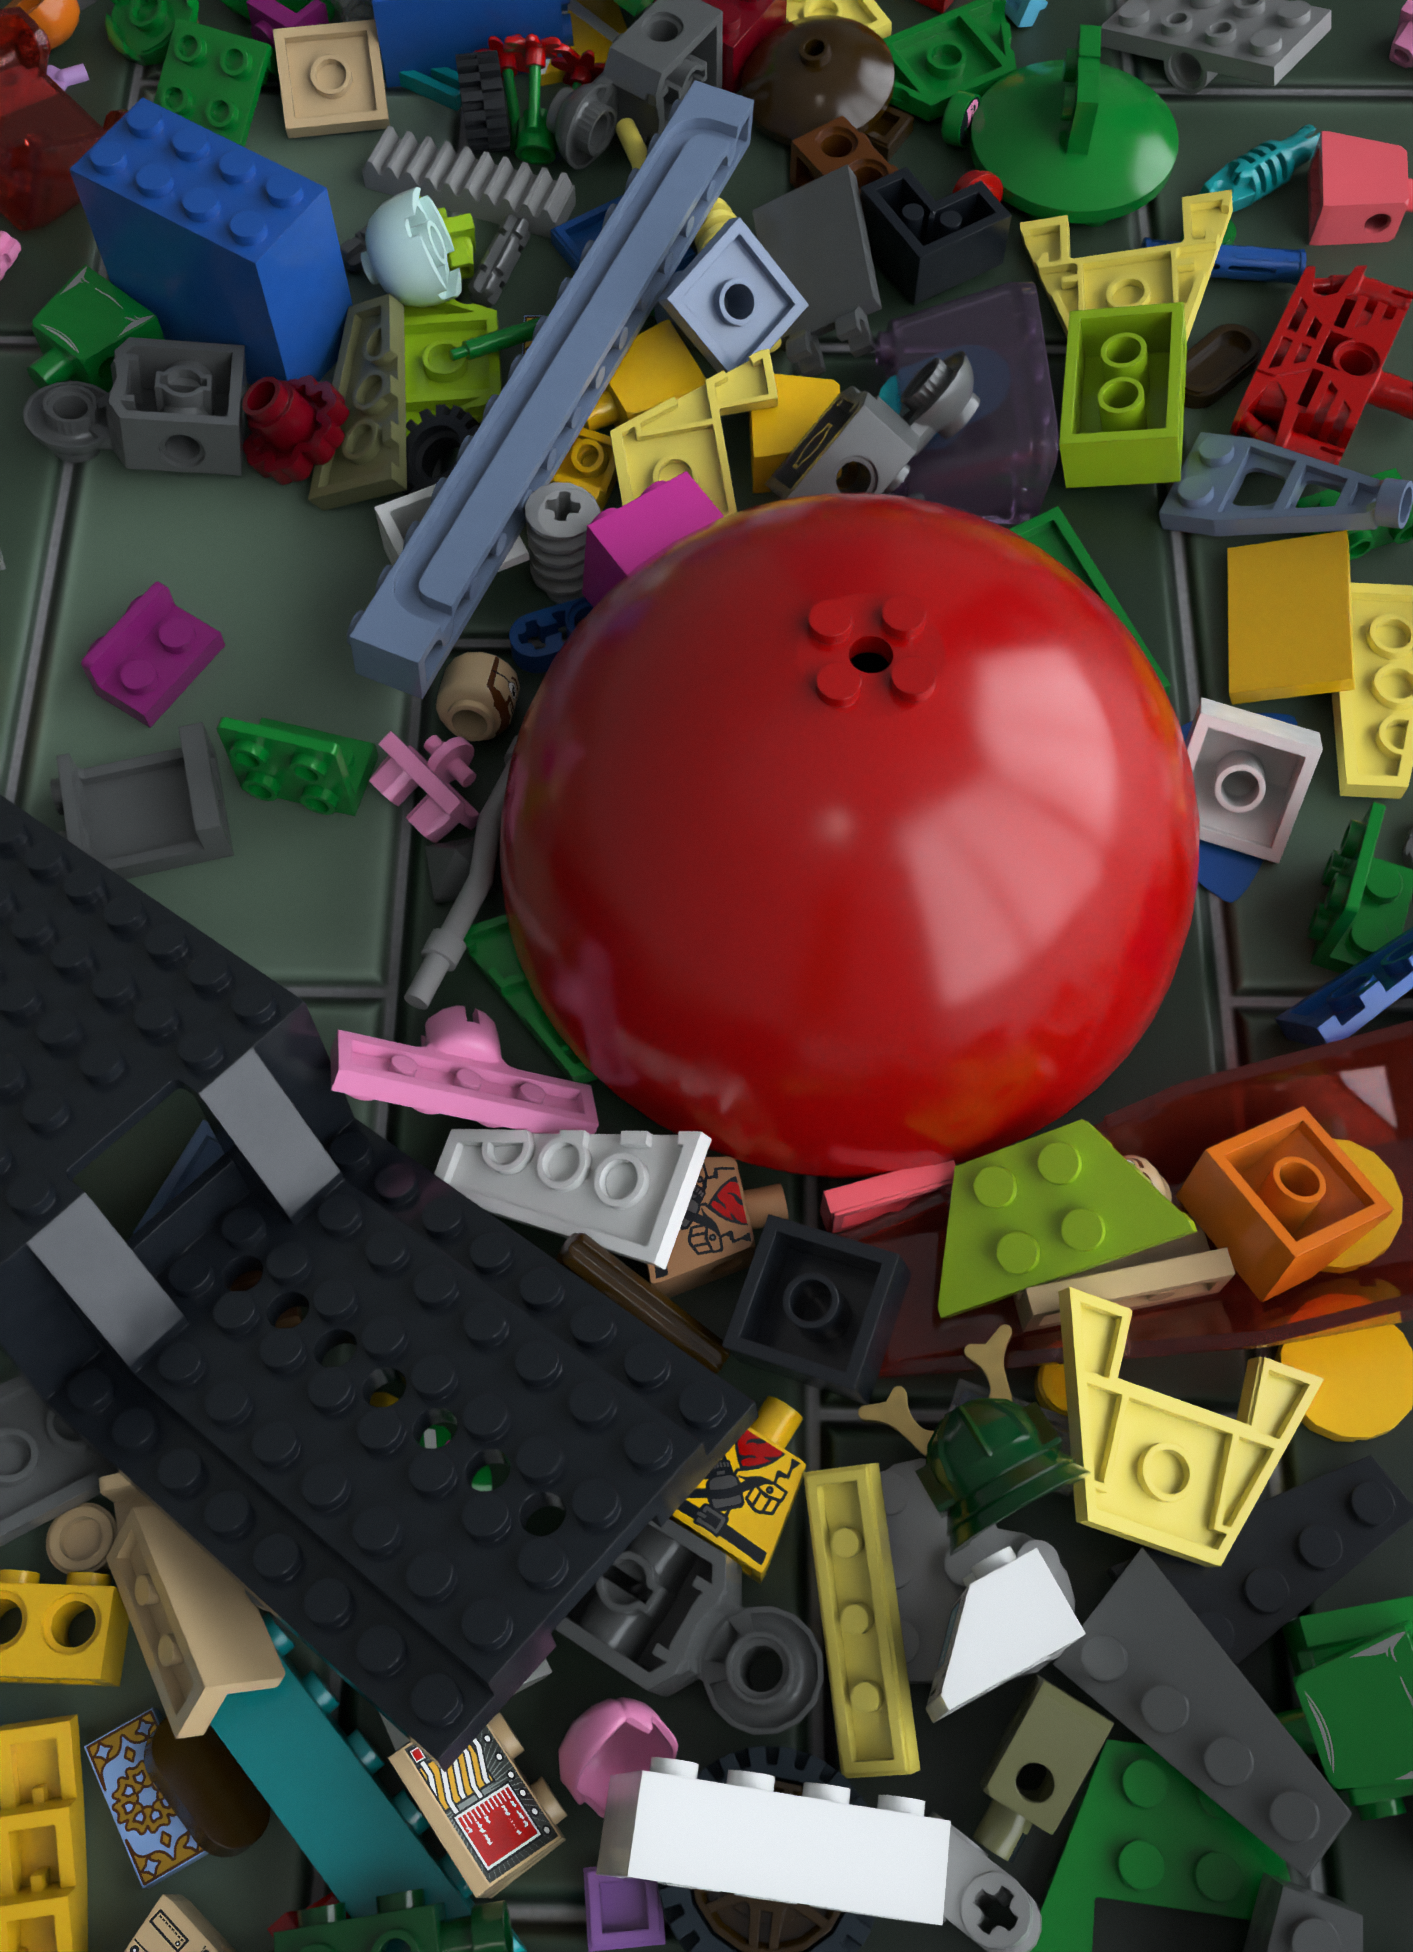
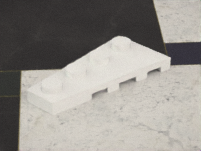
M451 1129L434 1174L490 1214L565 1238H569L573 1233H585L611 1253L665 1270L712 1139L702 1131H679L678 1135H653L648 1131H621V1134H589L585 1130H560L559 1134L531 1133L528 1130Z

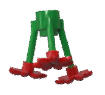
M533 33L527 35L526 38L520 34L507 36L504 39V43L500 38L490 36L488 38L489 49L482 48L474 52L497 50L511 127L510 149L515 151L518 159L526 163L536 165L549 164L556 159V151L559 152L555 135L547 129L548 110L540 108L541 69H544L546 66V57L553 58L551 60L552 66L566 72L562 81L564 84L570 85L574 90L584 84L592 83L604 71L605 63H594L595 55L592 50H586L580 57L575 50L561 43L560 39L554 36L539 40V37ZM518 71L529 72L528 109L523 111V117H520L514 79Z

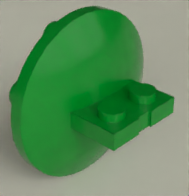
M1080 24L1076 48L1067 47L1063 60H1050L1027 65L1002 77L982 96V102L973 115L970 132V152L976 170L990 171L995 174L1003 185L1002 199L1015 208L1026 212L1031 220L1068 215L1069 223L1100 227L1109 220L1123 217L1145 206L1162 191L1172 174L1179 145L1178 130L1174 117L1162 98L1147 84L1127 72L1100 63L1102 26Z

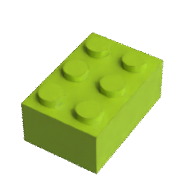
M1184 302L1070 311L1059 439L1066 488L1181 482L1187 363Z

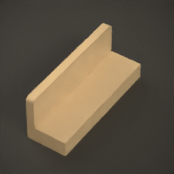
M1186 1214L1194 1221L1198 1232L1048 1284L1026 1288L1024 1292L1014 1295L1022 1330L1027 1332L1061 1325L1058 1291L1068 1287L1122 1305L1131 1310L1218 1293L1235 1275L1228 1249L1222 1248L1210 1251L1205 1232L1190 1214Z
M155 1506L132 1507L106 1559L175 1739L204 1735L227 1694L276 1688L281 1683L286 1672L257 1606L246 1595L245 1588Z

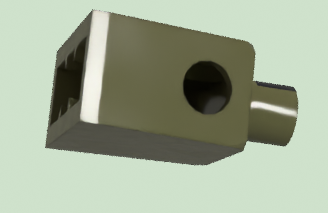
M1035 1673L980 1779L983 1792L993 1799L972 1837L994 1854L1013 1863L1033 1824L1053 1835L1114 1723ZM1028 1763H1039L1045 1766L1046 1776L1040 1787L1035 1790H1024L1016 1785L1018 1774L1022 1767Z

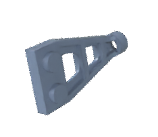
M1200 432L1181 469V482H1174L1159 511L1162 529L1209 536L1375 530L1378 526L1403 529L1408 521L1413 504V482L1394 478L1379 480L1255 438ZM1262 472L1280 478L1285 482L1277 501L1274 503L1256 506H1237L1233 504L1248 473ZM1308 484L1319 485L1341 493L1335 506L1296 508L1300 496Z

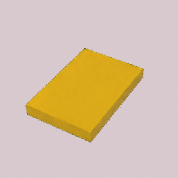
M1347 530L1227 548L1229 696L1232 705L1355 690L1350 553Z

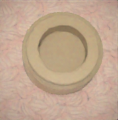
M82 1503L56 1517L51 1523L46 1537V1551L51 1563L65 1574L70 1572L104 1574L109 1571L110 1567L106 1556L118 1535L115 1515L98 1504Z

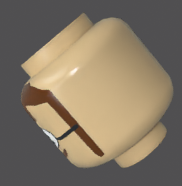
M466 652L455 657L445 670L437 694L436 710L439 719L453 734L463 737L468 741L490 740L500 736L510 726L520 691L517 674L507 662L489 653Z

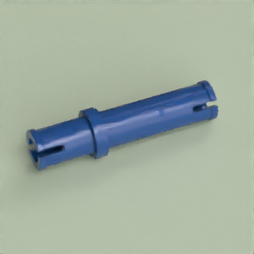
M1144 237L1140 248L1173 244L1182 241L1151 239L1150 237ZM1221 244L1210 277L1297 285L1306 268L1307 254L1305 249L1293 250Z

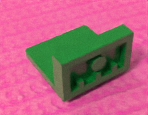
M176 17L153 103L245 147L261 87H266L268 80L280 83L276 51L267 43Z
M221 717L216 728L241 789L251 796L264 801H275L277 798L301 803L307 809L323 815H331L334 812L356 816L378 759V752L374 743L263 717L259 725Z
M1372 802L1361 822L1351 819L1343 835L1339 851L1333 850L1328 858L1321 885L1329 887L1325 903L1318 902L1307 930V938L1316 940L1310 964L1342 974L1403 933L1413 894V869L1373 857L1386 805Z

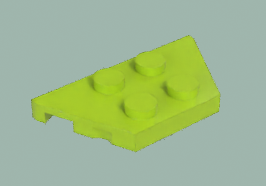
M456 299L424 308L404 305L406 423L410 419L417 425L421 423L422 419L419 412L427 408L436 416V405L445 404L450 410L453 405L459 406L466 413L469 412L478 422L482 421L488 400L493 394L500 395L502 391L500 351L472 360H467L464 357L452 361L449 356V350L461 347L462 342L499 330L497 310L474 303L463 304ZM406 428V437H407V436L409 435L410 431Z
M1081 1119L955 1166L938 1311L941 1318H950L1022 1293L1026 1288L1048 1284L1198 1231L1194 1221L1188 1215L1181 1212L1151 1184L1152 1181L1113 1148L1112 1143L1093 1125Z

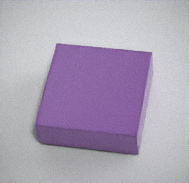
M597 1867L583 1868L588 1952L666 1944L664 1911L657 1881L596 1875Z

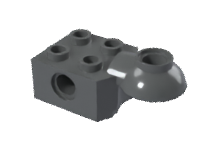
M656 0L654 3H650L645 8L643 14L624 33L619 34L609 48L604 71L592 83L579 86L575 90L570 87H564L553 98L547 113L546 125L548 131L555 135L557 146L563 159L575 170L587 167L606 150L616 132V124L624 118H631L635 122L648 149L654 134H662L667 126L669 113L675 100H683L695 80L722 89L723 11L701 0Z
M129 337L114 351L115 358L110 364L113 387L109 393L89 383L79 381L56 382L35 392L28 398L23 409L25 426L41 445L50 449L56 457L66 462H86L96 457L100 450H113L126 469L242 476L243 443L246 424V413L243 410L242 403L247 392L245 345Z
M963 350L957 351L943 361L937 357L925 364L903 391L901 402L904 404V407L899 415L879 396L874 398L869 392L865 390L860 392L853 386L845 389L837 395L764 485L782 500L824 493L882 494L885 492L890 494L907 477L910 471V466L907 463L913 456L917 457L936 433L943 439H949L968 423L979 407L981 400L973 392V370ZM848 463V472L845 477L836 482L840 468Z
M670 1519L662 1527L651 1520L555 1628V1630L645 1690L665 1698L701 1679L704 1681V1687L713 1709L730 1726L752 1735L778 1734L800 1723L816 1704L824 1680L823 1655L812 1630L795 1614L774 1606L743 1608L742 1566L722 1551ZM775 1651L779 1654L783 1663L781 1680L773 1689L767 1692H757L750 1681L752 1662L758 1655L764 1652Z

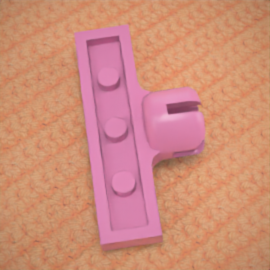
M463 1005L444 1008L428 1018L425 1024L426 1036L421 1035V1047L337 1030L330 1050L331 1091L345 1093L363 1101L379 1100L412 1107L424 1114L434 1115L440 1113L474 1120L491 1128L507 1127L516 1130H528L531 1133L559 1134L560 1130H585L589 1134H595L599 1126L591 1085L519 1070L507 1065L501 1056L499 1035L495 1022L486 1013L476 1008L472 1014L473 1022H467L466 1009Z

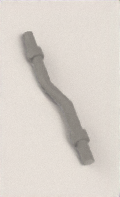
M518 735L514 737L503 757L506 766L478 816L469 876L442 927L432 930L421 950V956L424 960L404 996L406 1002L415 1008L427 1009L446 972L456 969L466 950V943L463 940L493 884L501 832L502 806L512 753Z

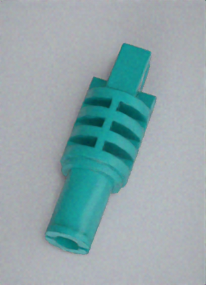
M1308 124L1282 141L1272 139L1264 141L1247 153L1240 155L1237 159L1227 163L1204 183L1199 194L1232 189L1233 212L1248 207L1277 188L1285 185L1291 179L1296 168L1312 160L1321 133L1319 132L1307 139L1316 130L1313 125Z

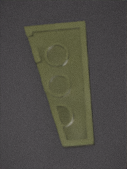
M389 293L349 306L332 383L334 388L344 397L345 405L350 413L347 420L340 426L345 433V438L341 445L335 449V453L328 463L315 465L308 497L310 502L323 511L407 490L404 305Z

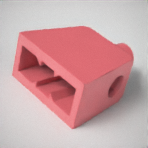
M1321 131L1308 169L1309 245H1343L1391 241L1397 234L1405 212L1413 213V179L1408 178L1407 150L1399 145L1330 131Z

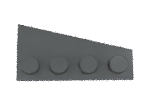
M1142 1547L1082 1625L1086 1634L1067 1647L1053 1665L1307 1879L1353 1814Z

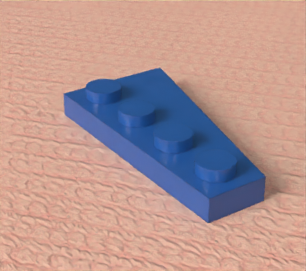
M1413 927L1274 1018L1286 1038L1291 1041L1332 1051L1413 988Z

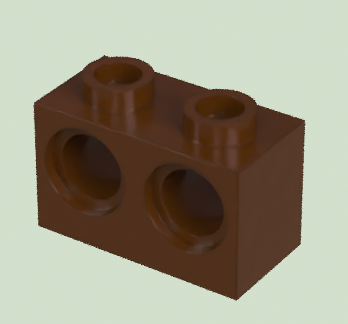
M843 115L791 141L790 183L796 189L848 164L857 177L859 193H861L862 186L899 170L895 165L889 164L872 146L869 138L863 132H859Z

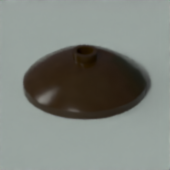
M834 15L803 17L777 28L767 35L752 51L742 75V94L744 97L754 100L753 123L770 138L791 146L792 140L842 115L859 132L864 133L879 120L887 109L895 86L893 57L884 40L868 26L850 18Z

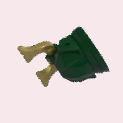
M1007 1324L1001 1325L986 1344H968L964 1349L966 1359L975 1364L985 1374L990 1385L989 1397L972 1399L948 1412L939 1421L934 1431L923 1429L914 1420L909 1410L907 1392L902 1386L894 1387L886 1402L864 1405L858 1410V1415L862 1421L881 1423L895 1429L921 1454L926 1456V1465L915 1472L941 1518L947 1516L946 1536H950V1556L969 1546L970 1542L981 1533L1024 1506L1067 1484L1073 1485L1091 1474L1089 1470L1075 1463V1458L1059 1451L1062 1448V1439L1036 1401L1026 1407L1012 1402V1395L1004 1369L1006 1348L1012 1338V1328Z

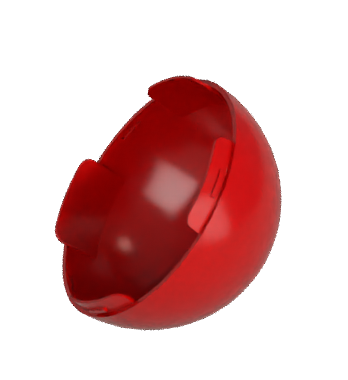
M824 493L792 497L757 505L720 518L672 542L643 561L619 581L573 630L553 659L524 717L512 753L501 812V878L506 918L517 958L535 998L557 1033L576 1056L617 1096L657 1124L676 1134L679 1131H702L712 1139L709 1146L710 1150L748 1164L791 1174L818 1177H875L897 1170L937 1165L951 1160L958 1164L990 1154L1023 1140L1065 1115L1095 1091L1128 1057L1152 1023L1172 983L1191 925L1198 885L1200 819L1188 751L1178 718L1159 677L1132 633L1108 604L1078 576L1030 541L1007 528L972 513L935 502L898 495ZM870 652L885 658L889 666L878 673H865L855 668L850 660L858 654Z

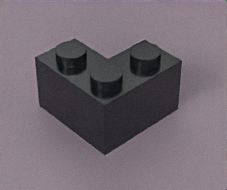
M904 167L861 187L860 198L871 254L913 305L1003 264L1011 214L982 181L935 201L911 171Z

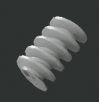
M553 482L539 487L529 496L525 504L531 577L535 584L544 590L548 597L557 604L584 597L582 587L587 525L591 524L593 519L600 514V508L594 496L583 487L567 482Z

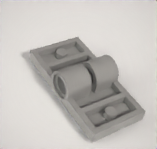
M1128 0L1101 25V47L1164 61V70L1168 80L1176 89L1186 94L1200 92L1218 74L1275 86L1331 30L1332 10L1311 6L1309 3L1300 0Z

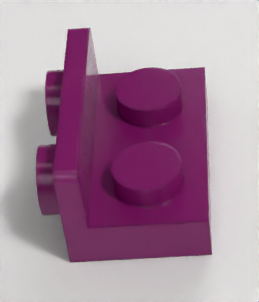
M156 581L143 595L138 596L130 603L123 617L105 636L98 638L92 643L87 655L81 661V666L96 695L151 728L225 647L221 632L176 606L169 588Z

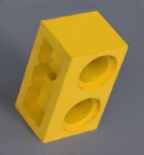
M0 1570V1619L7 1611L15 1607H19L22 1613V1624L17 1635L9 1642L0 1645V1683L120 1687L130 1619L118 1588L111 1586V1575L93 1572L67 1573L66 1585L39 1584L40 1573L25 1570ZM92 1609L96 1618L93 1634L82 1645L72 1647L68 1639V1630L72 1620L79 1613Z

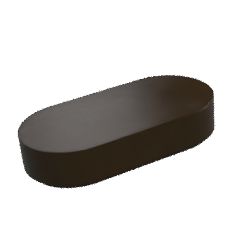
M1238 324L1221 325L1187 351L1184 407L1202 409L1213 405L1253 372L1262 349L1261 341L1255 332Z
M166 1717L152 1732L145 1745L144 1765L148 1776L195 1842L204 1851L224 1858L237 1856L245 1852L265 1832L270 1820L269 1804L211 1725L208 1726L204 1735L175 1739Z

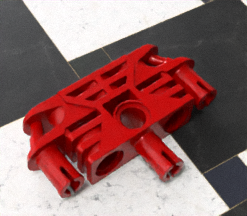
M1357 265L1350 275H1330L1328 278H1315L1316 267L1307 266L1245 392L1229 433L1232 436H1240L1245 431L1252 438L1338 466L1366 404L1374 405L1377 408L1388 410L1413 420V382L1382 370L1413 300V291L1386 284L1372 277H1366L1364 274L1368 265ZM1258 419L1269 422L1272 428L1268 424L1264 425Z

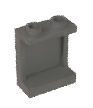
M203 722L178 727L181 748L84 769L76 766L70 753L56 756L59 778L51 779L50 787L56 810L59 815H64L66 830L58 831V834L124 879L233 856L234 852L217 754Z

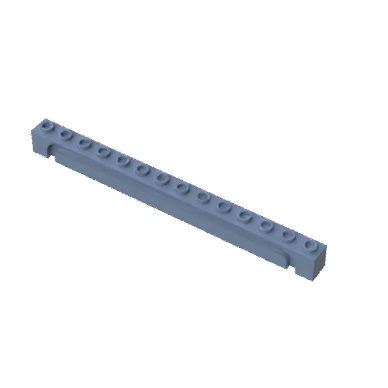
M695 80L683 100H675L669 113L667 126L662 134L655 133L652 137L646 159L641 168H633L630 172L623 197L618 205L612 203L609 206L600 234L595 241L589 240L586 243L577 271L572 278L566 277L562 281L554 308L549 316L542 315L539 318L534 329L531 345L524 355L518 354L514 358L505 387L500 395L493 394L488 400L483 413L482 424L474 436L468 435L463 440L454 469L448 478H440L435 485L430 507L421 521L415 520L410 525L400 556L394 565L388 564L382 570L372 601L365 611L359 610L352 618L347 632V643L351 646L356 674L415 697L424 698L526 525L525 504L529 496L539 487L550 484L750 145L754 107L753 99Z

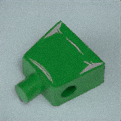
M85 264L33 318L31 328L43 355L27 367V372L39 389L56 382H67L71 379L72 381L96 385L109 393L113 387L110 364L115 358L114 351L129 337L165 340L157 315Z
M1406 1620L1299 1671L1293 1677V1681L1302 1707L1274 1714L1307 1756L1319 1754L1328 1782L1334 1789L1413 1784V1626L1410 1620Z

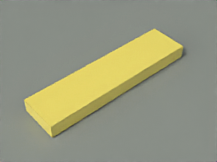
M879 1463L803 1472L841 1774L846 1778L913 1774L920 1771L921 1768Z

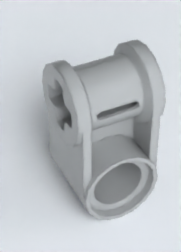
M933 1811L929 1815L931 1818L945 1820ZM950 1825L943 1922L946 1920L950 1921L987 1952H1030L1036 1946L1042 1932V1916L1037 1903L1015 1878L991 1861L984 1850L953 1825ZM993 1902L1003 1907L1010 1904V1910L1018 1918L1016 1925L1010 1931L999 1925L993 1929L994 1923L986 1915L988 1907Z

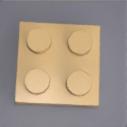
M375 19L273 29L284 121L288 139L379 130L390 126Z

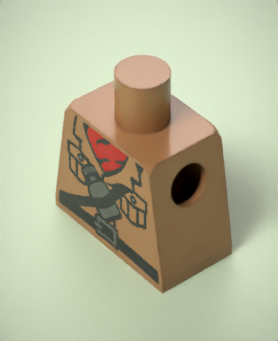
M729 1156L705 1157L666 1269L664 1270L645 1263L649 1283L666 1297L671 1298L750 1267L756 1250L752 1230L764 1228L768 1214L789 1220L786 1199L781 1183L743 1191L735 1158Z

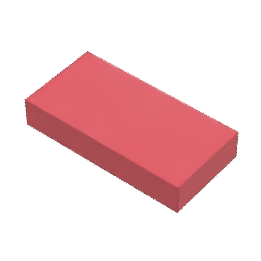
M954 1160L937 1165L897 1170L823 1191L820 1214L826 1232L834 1234L950 1201L956 1166Z

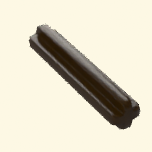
M573 1233L564 1242L556 1256L557 1262L715 1374L722 1369L723 1364L730 1356V1353L722 1347V1339L587 1234Z

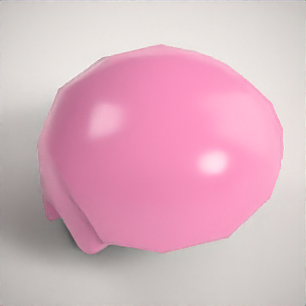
M626 1697L608 1698L592 1705L572 1721L558 1748L560 1780L577 1804L587 1803L600 1817L604 1818L610 1775L640 1770L650 1771L651 1757L676 1759L678 1751L677 1739L656 1712L646 1703Z

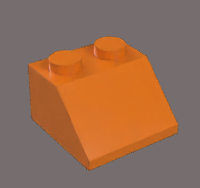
M1304 1106L1205 1149L1176 1195V1198L1218 1249H1228L1233 1268L1261 1302L1312 1278L1385 1220L1394 1210Z

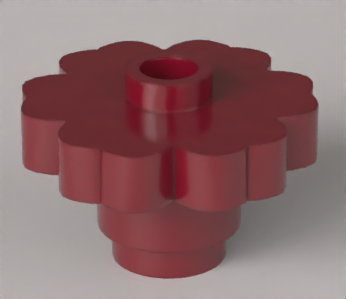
M311 375L288 381H278L276 378L269 376L256 381L247 390L242 403L243 410L247 414L248 428L253 432L243 443V451L247 455V462L263 478L273 477L280 485L305 480L311 473L314 464L324 465L331 460L335 449L341 445L345 438V433L340 426L347 420L350 413L345 405L344 397L330 382L318 383Z

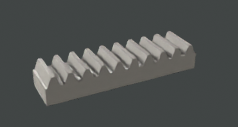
M387 126L362 169L365 188L395 196L414 187L421 188L419 196L428 195L437 208L445 207L446 210L459 214L471 213L474 218L499 225L504 217L510 214L517 218L524 217L529 222L528 230L530 233L551 238V229L567 222L576 205L575 185H572L567 173L561 172L556 181L552 179L548 169L545 167L541 168L538 175L532 173L526 162H522L520 168L515 170L507 157L503 156L499 165L493 162L489 152L484 151L478 160L475 159L471 149L464 146L460 154H456L453 146L448 141L444 142L441 149H437L431 137L426 136L422 144H419L413 133L406 131L404 137L400 139L392 126Z

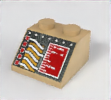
M500 1712L493 1717L446 1772L439 1768L412 1742L388 1758L476 1898H493L566 1840L556 1825L568 1816L543 1777H540L530 1785L514 1760L525 1749Z

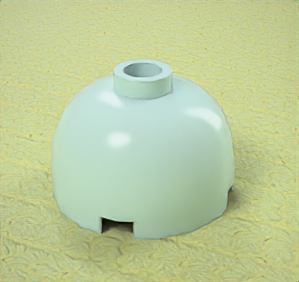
M414 187L383 202L371 216L365 232L367 251L361 253V262L367 278L373 285L380 283L387 294L390 293L401 304L424 308L457 298L462 291L460 268L449 271L447 254L455 251L443 218L432 199L428 195L419 198L421 188Z

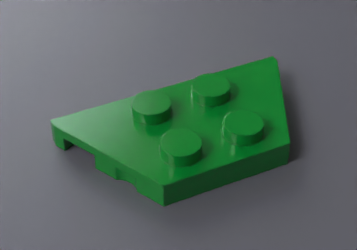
M975 0L884 38L883 40L893 57L895 70V86L890 104L929 122L944 115L949 100L957 91H968L978 94L982 98L995 82L1005 75L1016 71L1015 54L1010 48L1012 39L1010 23H1006L1005 17L1006 0Z

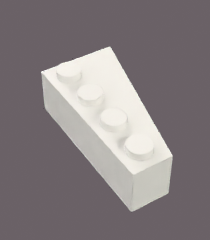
M651 1757L650 1771L640 1770L610 1775L596 1875L622 1879H645L657 1881V1883L662 1885L713 1892L722 1891L734 1893V1895L790 1904H806L815 1908L914 1923L943 1925L951 1821L925 1817V1801L900 1796L878 1795L876 1809L849 1804L851 1791L849 1788L804 1782L802 1796L774 1792L775 1776L741 1770H728L726 1784L697 1779L699 1764L662 1757Z

